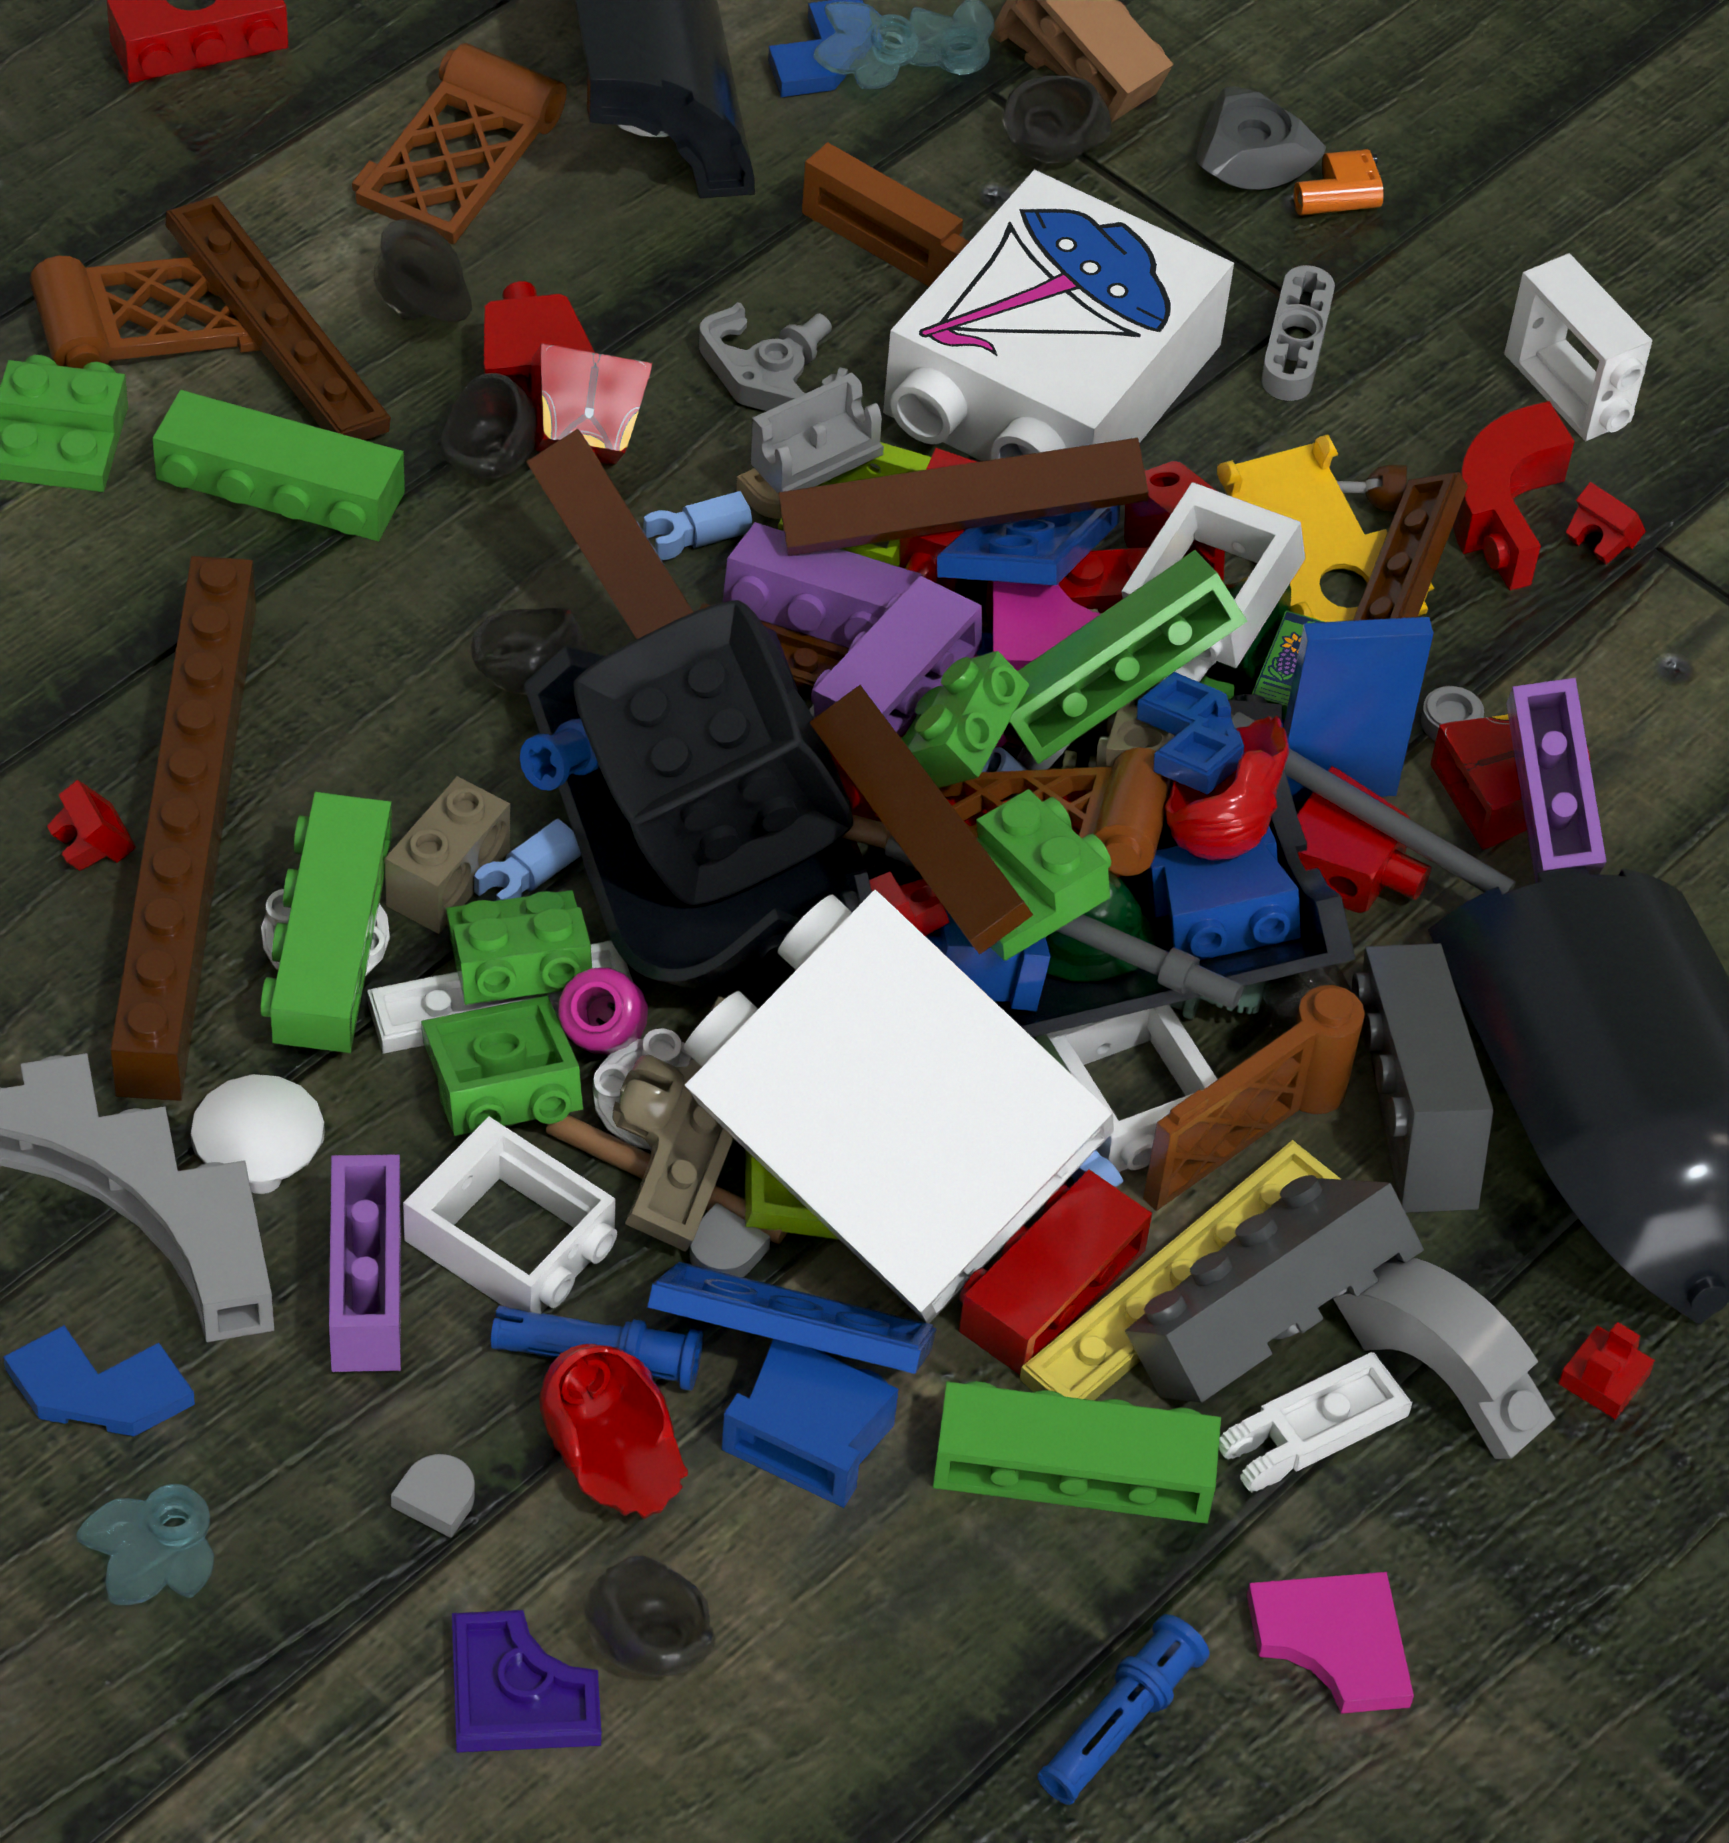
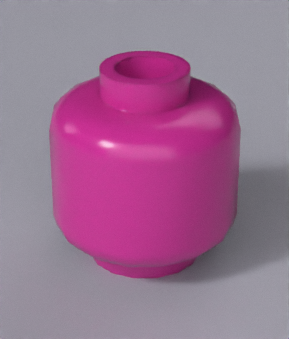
M591 968L578 973L565 985L559 999L558 1018L564 1033L581 1049L595 1055L609 1056L615 1051L628 1047L631 1043L641 1038L647 1024L648 1006L642 991L625 974L611 968ZM608 1005H615V1011L609 1008ZM598 1019L603 1020L605 1024L600 1025Z

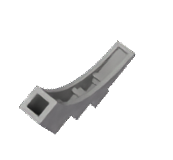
M87 1053L72 1056L55 1055L46 1057L41 1061L21 1063L23 1085L7 1088L0 1087V1166L56 1179L100 1199L137 1225L171 1261L190 1293L206 1342L274 1331L272 1293L245 1160L225 1164L211 1162L194 1169L178 1171L166 1106L146 1110L133 1108L122 1111L119 1114L99 1117Z

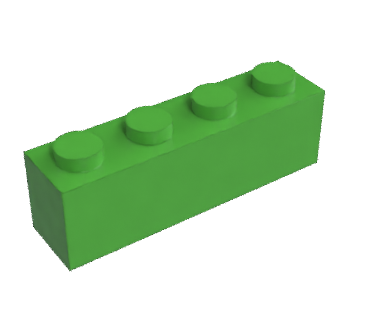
M184 390L179 391L153 437L156 480L378 542L405 493L404 451Z
M1194 550L1018 670L1017 672L1030 685L1011 717L1009 725L1031 756L1040 764L1248 621L1218 573Z
M315 792L310 817L301 815L298 817L294 839V853L302 854L299 870L288 869L283 893V907L291 908L288 924L279 922L276 924L273 938L272 961L280 962L277 978L266 977L261 998V1016L271 1017L272 1043L351 1053L385 876V857L389 854L392 840L391 801Z
M946 1381L933 1488L1208 1524L1216 1488L1221 1417L1203 1415L1189 1408L1164 1410L1133 1406L1129 1402L1119 1399L1095 1401L1065 1397L1058 1392L1050 1390L1025 1392L996 1388L989 1383L980 1381L965 1384Z

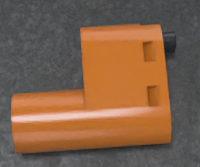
M1369 149L1325 153L1322 158L1323 179L1295 183L1294 204L1297 214L1310 215L1381 207L1384 195L1382 180L1377 169V155L1371 154Z

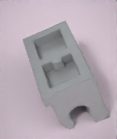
M851 372L770 409L752 419L751 465L777 493L815 487L883 455L884 446L880 443L882 418L877 403H874L863 410L861 398L863 397L862 384Z

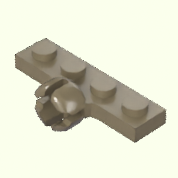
M718 996L709 1013L725 998ZM648 1054L641 1056L635 1062L633 1069L627 1074L620 1089V1103L615 1101L612 1119L616 1126L645 1139L651 1147V1159L625 1224L686 1252L695 1238L733 1137L696 1102L686 1088L685 1084L702 1068L692 1057L688 1066L675 1067Z

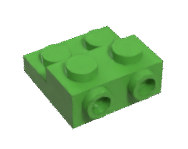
M43 355L29 356L25 362L8 360L0 385V480L104 492L128 410L126 375L116 373L112 367L101 362H91L86 364L83 369L58 366L55 361Z
M999 651L971 659L963 657L954 662L942 676L941 684L943 686L931 689L919 700L915 708L917 715L906 735L901 738L938 788L979 777L1030 685Z
M1028 789L976 819L978 838L976 839L1033 913L1032 917L990 947L1004 961L1110 898L1108 868L1111 867V859L1105 845L1094 834H1088L1081 838L1071 829V820L1066 809L1056 798L1050 797L1042 802Z
M573 890L562 892L543 891L531 896L497 901L478 900L467 905L446 908L448 931L465 1005L563 991L565 985L578 973L592 968L591 944L582 909L576 905Z
M548 995L421 1021L423 1043L436 1073L440 1101L454 1136L473 1133L488 1117H491L503 1126L534 1119L545 1124H554L565 1119L570 1112L583 1110L579 1065Z

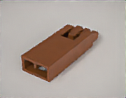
M829 142L805 161L802 213L928 287L932 285L970 242L959 236L962 233L963 219Z

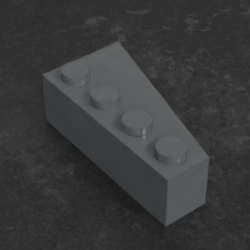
M1438 943L1365 946L1362 972L1353 974L1351 990L1363 1004L1365 1013L1363 1022L1364 1044L1366 1051L1370 1052L1398 1199L1405 1213L1479 1209L1493 1107L1442 945Z
M1314 1175L1299 1177L1283 1187L1280 1192L1281 1198L1264 1213L1254 1215L1243 1221L1235 1230L1236 1236L1218 1252L1210 1253L1197 1260L1190 1268L1191 1275L1177 1287L1150 1300L1144 1308L1145 1314L1128 1327L1125 1332L1161 1398L1202 1403L1272 1355L1267 1342L1272 1339H1284L1299 1332L1304 1333L1322 1321L1323 1317L1318 1307L1347 1291H1350L1354 1296L1360 1295L1378 1282L1373 1270L1393 1256H1397L1399 1261L1406 1263L1424 1251L1391 1183L1316 1178Z

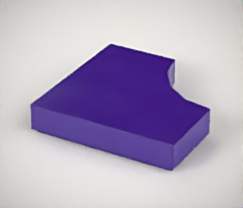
M523 1610L452 1613L457 1753L601 1746L598 1670L569 1666L546 1654L530 1635Z

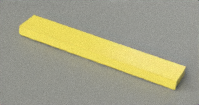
M1290 1141L1021 1367L1020 1381L1033 1392L1050 1390L1058 1392L1065 1397L1087 1400L1097 1399L1141 1361L1125 1330L1145 1314L1144 1308L1150 1300L1177 1287L1191 1275L1190 1268L1197 1260L1210 1253L1218 1252L1236 1236L1235 1230L1243 1221L1254 1215L1264 1213L1281 1198V1190L1291 1181L1306 1175H1314L1316 1178L1341 1179L1295 1141Z

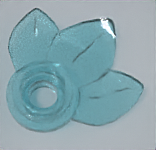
M965 0L957 8L953 17L914 7L909 20L910 37L893 43V49L901 59L912 65L920 67L940 66L947 72L959 75L974 73L982 69L989 61L990 46L987 39L994 30V18L988 7L980 0Z
M843 1L826 4L825 13L836 33L817 46L813 57L827 70L843 75L855 73L856 82L861 89H880L894 82L899 68L909 64L916 57L919 48L916 29L905 17L896 14L881 16L873 7L859 2Z
M181 1484L161 1486L153 1491L145 1501L131 1498L115 1499L90 1515L77 1532L78 1542L111 1556L107 1566L106 1589L110 1602L116 1605L143 1603L156 1596L166 1584L178 1594L192 1598L207 1583L214 1566V1553L205 1538L210 1527V1514L207 1503L194 1490ZM171 1518H182L186 1521V1523L175 1527L163 1525Z

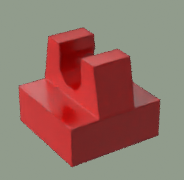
M1589 482L1576 499L1579 506L1566 530L1569 540L1578 546L1589 533H1602L1603 538L1596 546L1594 553L1597 559L1606 565L1626 547L1632 550L1646 532L1636 511L1592 482Z
M76 780L59 794L65 807L47 827L51 835L65 844L77 836L73 844L62 852L67 863L81 871L106 856L118 863L137 848L113 804L79 780Z
M887 872L869 880L871 891L877 890L924 936L950 923L945 907L924 879L899 886L892 873Z
M1617 1322L1608 1332L1597 1325L1562 1370L1558 1384L1616 1420L1650 1376L1655 1360L1638 1350L1640 1335Z

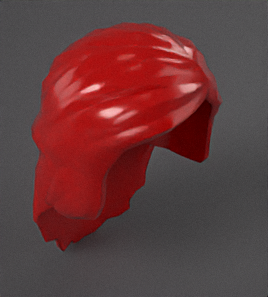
M1277 715L1274 718L1268 716L1264 719H1258L1247 727H1238L1236 729L1240 732L1244 744V753L1238 761L1237 770L1209 794L1202 793L1173 780L1164 810L1172 837L1179 847L1186 849L1189 853L1199 858L1216 861L1236 858L1257 847L1269 827L1271 816L1278 807L1276 793L1289 755L1286 731L1282 727L1281 720Z
M581 1344L561 1353L550 1365L539 1395L540 1412L547 1433L553 1439L554 1449L560 1452L566 1467L574 1474L581 1491L593 1501L603 1506H609L624 1516L637 1512L642 1518L646 1519L653 1514L661 1513L668 1501L683 1488L680 1481L688 1476V1469L683 1464L678 1443L674 1437L673 1425L665 1397L653 1382L651 1371L635 1356L626 1353L618 1347Z

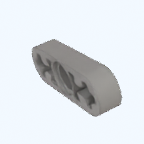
M1310 265L1295 267L1287 272L1283 281L1261 377V383L1265 391L1280 400L1294 401L1302 399L1310 393L1313 386L1335 288L1332 276L1319 267ZM1303 292L1313 294L1310 306L1299 304ZM1293 326L1302 327L1310 331L1312 336L1304 339L1294 338L1285 333L1284 329ZM1286 359L1297 361L1294 374L1284 373Z

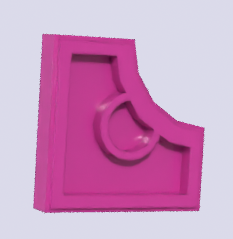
M993 581V652L999 651L1018 671L1102 613L1092 612L1073 602L1059 587V583L1057 585Z
M1387 1572L1249 1583L1247 1600L1259 1657L1286 1659L1312 1671L1331 1690L1341 1714L1411 1707L1414 1694Z

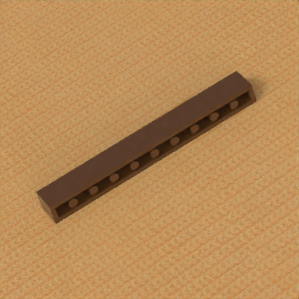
M191 556L111 1044L116 1097L182 1101L256 612L253 560Z

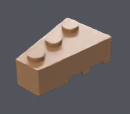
M1006 0L989 32V35L1000 43L1009 38L1028 52L1025 54V61L1035 69L1045 65L1062 77L1064 80L1062 81L1061 88L1110 124L1156 95L1174 65L1165 55L1162 47L1147 35L1131 17L1125 5L1118 0Z

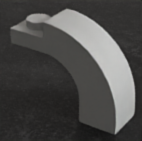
M1393 1256L1373 1270L1378 1279L1376 1284L1358 1296H1354L1350 1291H1347L1333 1298L1364 1351L1399 1350L1418 1358L1432 1368L1456 1394L1495 1459H1512L1555 1420L1528 1374V1371L1538 1363L1529 1346L1510 1322L1487 1299L1448 1271L1417 1258H1412L1408 1262L1403 1263L1399 1261L1397 1256Z

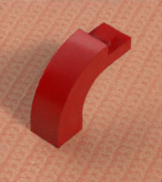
M1550 401L1514 410L1491 422L1474 438L1467 450L1462 465L1461 476L1467 483L1468 488L1453 524L1457 543L1463 554L1483 549L1488 565L1491 569L1499 572L1509 591L1531 586L1541 547L1513 499L1526 491L1565 482L1575 442Z

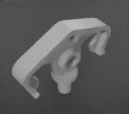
M736 303L733 307L711 314L702 320L699 329V350L702 356L738 403L765 411L805 394L796 382L804 370V365H807L816 358L817 343L832 330L830 321L824 315L816 314L803 326L787 325L780 331L779 339L763 340L753 345L750 349L743 350L724 344L721 340L726 335H740L747 328L745 308L741 303ZM839 367L837 374H831L822 380V386L847 375L848 369Z

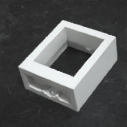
M1568 253L1523 272L1504 354L1543 397L1550 401L1556 411L1586 442L1606 432H1616L1631 422L1653 340L1576 259ZM1568 328L1599 360L1597 372L1566 340Z
M1192 482L1122 589V596L1124 599L1181 560L1194 540L1256 562L1257 565L1234 599L1248 622L1197 656V658L1203 661L1212 662L1216 660L1237 668L1305 560L1301 522Z
M1169 1004L1036 1037V1041L1112 1113V1109L1084 1065L1151 1041L1184 1092L1185 1097L1121 1121L1113 1113L1114 1132L1096 1150L1102 1157L1107 1158L1119 1172L1125 1169L1138 1170L1148 1166L1157 1122L1168 1115L1172 1108L1199 1089L1202 1091L1218 1080Z
M488 1117L403 1202L404 1240L500 1305L541 1314L548 1306L551 1308L559 1306L570 1293L575 1277L590 1262L597 1264L602 1261L613 1247L617 1237L614 1197L491 1117ZM499 1179L574 1227L530 1275L454 1226Z

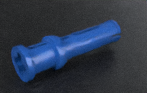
M571 719L561 724L553 735L537 734L525 740L520 751L521 768L526 778L533 786L541 790L551 791L563 785L569 775H586L599 767L581 719Z
M501 1305L496 1310V1317H499V1319L494 1318L491 1332L492 1349L520 1351L557 1358L564 1351L581 1344L618 1347L643 1362L644 1366L651 1371L652 1377L678 1381L680 1389L692 1391L694 1388L702 1353L703 1333L701 1330L690 1329L684 1335L648 1329L645 1321L633 1319L632 1322H626L624 1327L543 1313L526 1312Z
M1163 1614L1153 1624L1152 1631L1154 1635L1136 1656H1127L1117 1665L1115 1686L1090 1715L1082 1721L1078 1729L1060 1748L1047 1766H1043L1037 1774L1039 1783L1053 1798L1063 1804H1073L1081 1790L1092 1780L1109 1758L1116 1753L1120 1745L1148 1712L1156 1713L1166 1709L1173 1701L1174 1687L1191 1668L1203 1666L1209 1659L1210 1652L1206 1642L1191 1625L1176 1616ZM1164 1657L1168 1658L1164 1666L1160 1667L1157 1665ZM1108 1722H1112L1113 1726L1090 1753L1084 1755L1082 1752Z

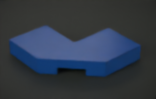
M827 0L808 3V20L816 40L769 46L768 62L781 97L835 90L846 78V71L857 59H863L873 48L875 32L863 0Z
M1173 672L1138 700V720L1175 735V737L1154 753V772L1202 793L1209 794L1237 770L1238 761L1244 753V744L1240 732L1234 727L1231 718V706L1224 692Z
M65 1325L3 1356L5 1370L37 1417L42 1420L67 1424L68 1420L71 1419L106 1426L107 1432L136 1436L195 1405L194 1391L160 1343L98 1374Z

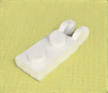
M1370 1352L1262 1405L1259 1413L1242 1420L1241 1423L1235 1424L1226 1432H1223L1219 1439V1450L1228 1460L1230 1458L1234 1459L1244 1453L1247 1454L1257 1449L1269 1436L1272 1438L1277 1448L1267 1452L1262 1457L1259 1456L1257 1459L1252 1460L1249 1465H1246L1247 1467L1242 1470L1243 1473L1240 1475V1479L1246 1488L1251 1492H1257L1260 1489L1263 1490L1268 1485L1271 1486L1281 1481L1293 1468L1297 1472L1408 1417L1412 1402L1376 1354Z

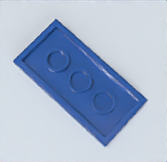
M1120 505L966 529L937 556V577L1057 585L1120 522Z
M1411 617L1305 623L1283 727L1286 731L1289 748L1327 771L1331 766L1341 770L1380 797L1396 796L1434 634L1430 618ZM1287 776L1293 802L1307 801L1313 791Z
M682 1262L675 1264L652 1284L648 1308L916 1374L932 1351L937 1329L933 1327V1324Z

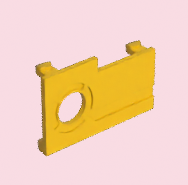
M1329 435L1318 437L1315 443L1238 464H1235L1233 460L1220 463L1217 466V475L1227 495L1301 522L1305 560L1290 582L1292 589L1290 612L1324 622L1353 621L1358 607L1345 608L1330 602L1321 591L1320 579L1325 573L1333 569H1347L1361 575L1368 583L1388 532L1386 529L1364 534L1329 468L1332 458L1338 456V452ZM1432 583L1430 584L1428 591H1432L1434 589ZM1425 599L1418 616L1426 614L1428 611Z

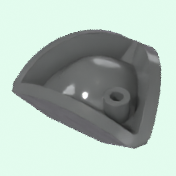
M1232 86L1226 87L1220 92L1209 114L1198 144L1196 161L1203 169L1230 185L1245 189H1267L1288 183L1304 174L1324 155L1326 146L1299 118L1258 91Z

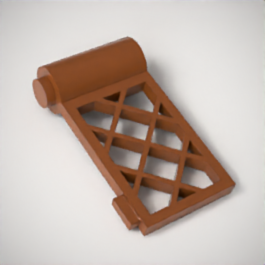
M468 43L460 44L455 50L451 49L445 54L439 68V79L442 81L380 162L377 164L369 161L352 182V189L355 191L358 205L453 245L458 241L539 133L543 135L548 134L555 127L564 109L567 94L566 85L563 82ZM448 104L467 112L469 119L439 125L437 116ZM506 128L516 132L512 140L488 145L484 135L486 131ZM475 134L479 148L449 154L445 140ZM437 142L441 156L415 162L410 161L408 154L413 147ZM485 162L488 171L483 178L459 182L455 169ZM447 171L451 185L420 191L417 177ZM408 180L412 191L411 194L393 198L379 193L385 184ZM457 200L459 210L449 222L429 214L426 206Z
M55 256L37 264L29 278L53 361L58 366L83 369L86 364L91 362L108 364L112 360L239 347L240 353L261 350L241 323L233 319L234 314L227 305L218 312L197 302L207 291L217 296L219 295L190 257L85 268L81 261L71 256ZM180 278L194 284L185 295L163 285L167 280ZM125 284L137 290V292L128 301H125L107 292L105 286ZM152 297L172 307V309L161 318L142 309L141 306ZM187 314L207 324V326L203 330L187 331L175 324ZM129 320L150 330V332L146 336L121 338L118 330Z
M1137 747L1128 749L1118 755L1112 767L981 772L978 778L940 787L939 790L945 797L968 796L952 805L963 821L984 809L990 812L1004 804L1000 800L1011 794H1020L1028 789L1042 802L1050 797H1054L1066 809L1071 825L1080 830L1079 836L1081 838L1088 834H1094L1103 842L1111 859V867L1108 868V871L1115 875L1132 876L1148 869L1154 860L1166 816L1164 806L1169 798L1173 780L1154 772V753L1157 751L1150 748ZM1092 790L1071 803L1063 799L1064 796L1073 791ZM965 823L973 835L978 838L977 823L973 826Z
M1335 985L1318 986L1309 990L1301 999L1296 1024L1293 1028L1201 1091L1199 1089L1172 1108L1168 1115L1157 1122L1143 1199L1155 1211L1165 1206L1300 1110L1310 1114H1327L1336 1110L1344 1102L1365 1015L1363 1004L1357 996L1349 990Z

